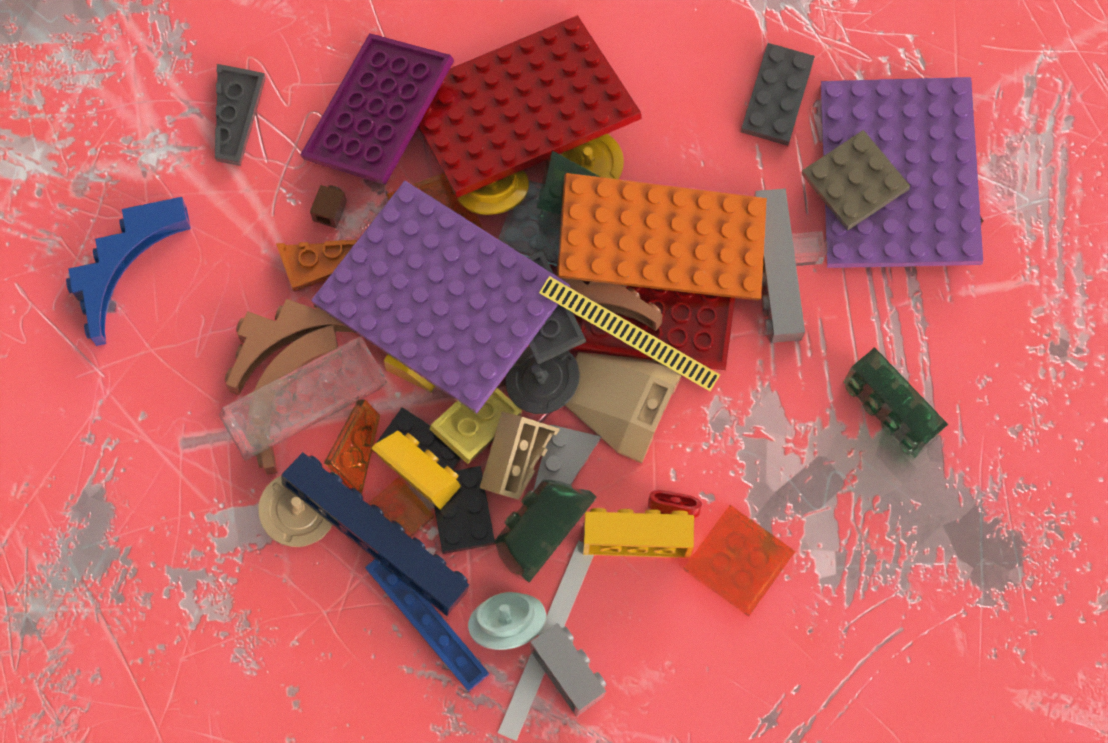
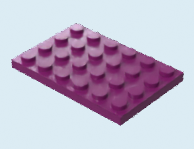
M369 33L302 150L301 157L315 164L386 185L454 62L453 57L450 54Z

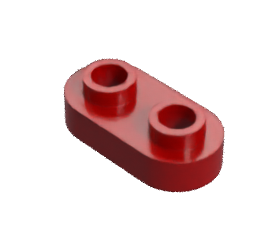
M654 490L649 494L648 507L651 510L661 511V514H671L672 511H686L688 515H694V518L700 515L702 502L691 495Z

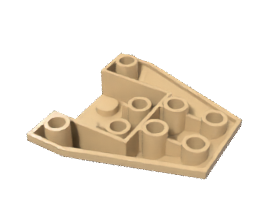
M578 352L575 359L580 372L579 385L574 396L564 406L598 436H601V439L617 453L642 464L652 443L657 426L682 375L656 360Z

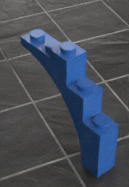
M183 197L122 209L123 218L119 219L122 233L95 239L97 248H93V255L96 263L68 268L70 278H66L67 289L69 293H73L77 300L80 301L82 313L87 316L88 323L84 324L87 339L91 338L96 346L106 344L105 326L108 305L112 293L125 270L140 254L155 243L176 233L191 229L187 205Z

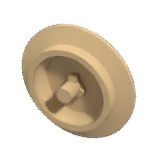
M281 476L275 478L264 489L259 501V519L265 532L276 542L290 547L308 546L322 539L331 529L332 524L282 485Z

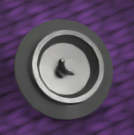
M530 346L527 347L506 374V389L509 397L520 409L533 414H547L562 408L574 396L579 385L580 372L577 361L569 351H566L538 365Z

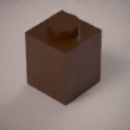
M320 185L310 210L312 220L337 229L347 203L345 192L333 185L328 187Z

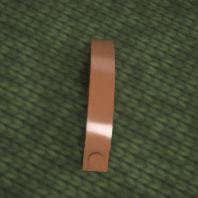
M333 325L308 333L287 346L265 369L255 387L247 417L248 446L252 452H257L259 468H264L267 475L278 473L272 443V425L277 406L285 391L308 369L322 362L340 357Z

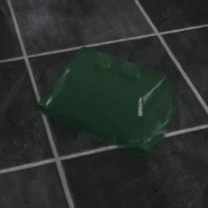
M551 479L542 480L534 491L530 490L521 500L523 504L517 513L513 511L504 522L505 528L495 539L499 557L508 570L517 578L530 583L597 496L590 490L578 489L563 481Z

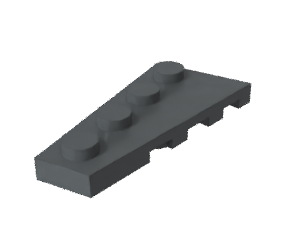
M217 64L215 159L217 162L241 166L266 76L262 72Z

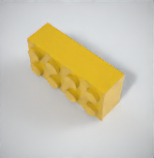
M592 508L590 512H585L583 555L690 558L693 551L694 515H688L686 511H672L671 514H661L659 510H645L644 513H634V510L619 509L615 513L607 512L604 508Z

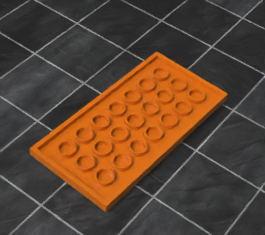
M566 173L563 185L557 277L760 300L762 293L767 198Z

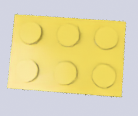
M496 388L477 414L456 401L431 424L430 430L463 461L469 464L494 440L501 413L506 412L520 416L522 410Z

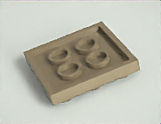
M864 130L802 170V176L847 231L910 188L908 182Z

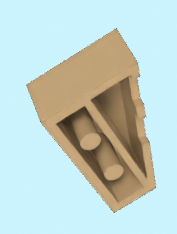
M502 412L480 488L519 500L535 473L533 468L539 457L545 456L547 452L545 447L552 435L556 436L560 429L522 416Z

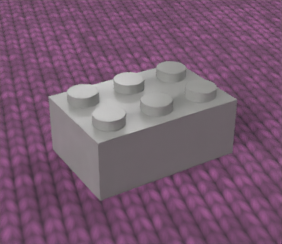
M556 623L530 642V651L575 716L578 717L604 698L606 693L605 686L607 684L599 672L593 673L589 668L590 660L582 649L577 651L573 645V640L575 639L566 626L561 628Z

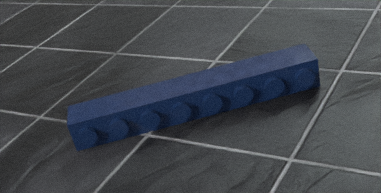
M302 452L282 473L281 483L283 486L303 500L444 615L448 616L467 594L470 584L467 583L468 580L459 571L453 572L446 566L447 563L442 557L429 553L419 539L415 537L412 539L404 533V528L398 522H390L384 517V513L379 507L374 504L370 506L365 502L359 491L354 488L349 489L343 484V480L332 471L329 473L322 468V463L312 455L307 456Z

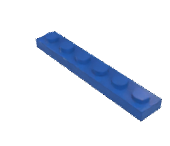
M376 559L365 567L368 573L468 692L490 675L431 603Z

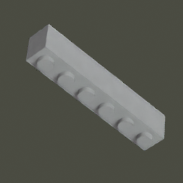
M786 188L755 191L754 197L767 198L762 286H764L765 295H762L763 311L767 310L768 319H765L766 335H770L771 343L801 341L805 334Z

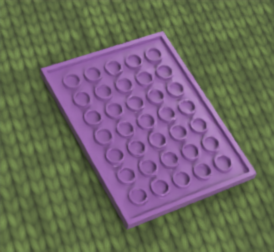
M971 77L821 81L823 156L864 130L910 185L908 191L848 231L825 204L827 268L982 265L983 247Z
M404 181L311 301L315 306L477 414L559 305L539 293L548 277L550 276L569 288L571 287L559 277L412 184Z

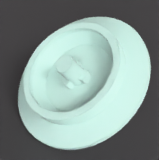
M516 592L500 593L481 603L472 612L468 622L469 633L477 644L485 648L494 650L516 648L530 642L542 631L546 623V611L538 599L528 594Z

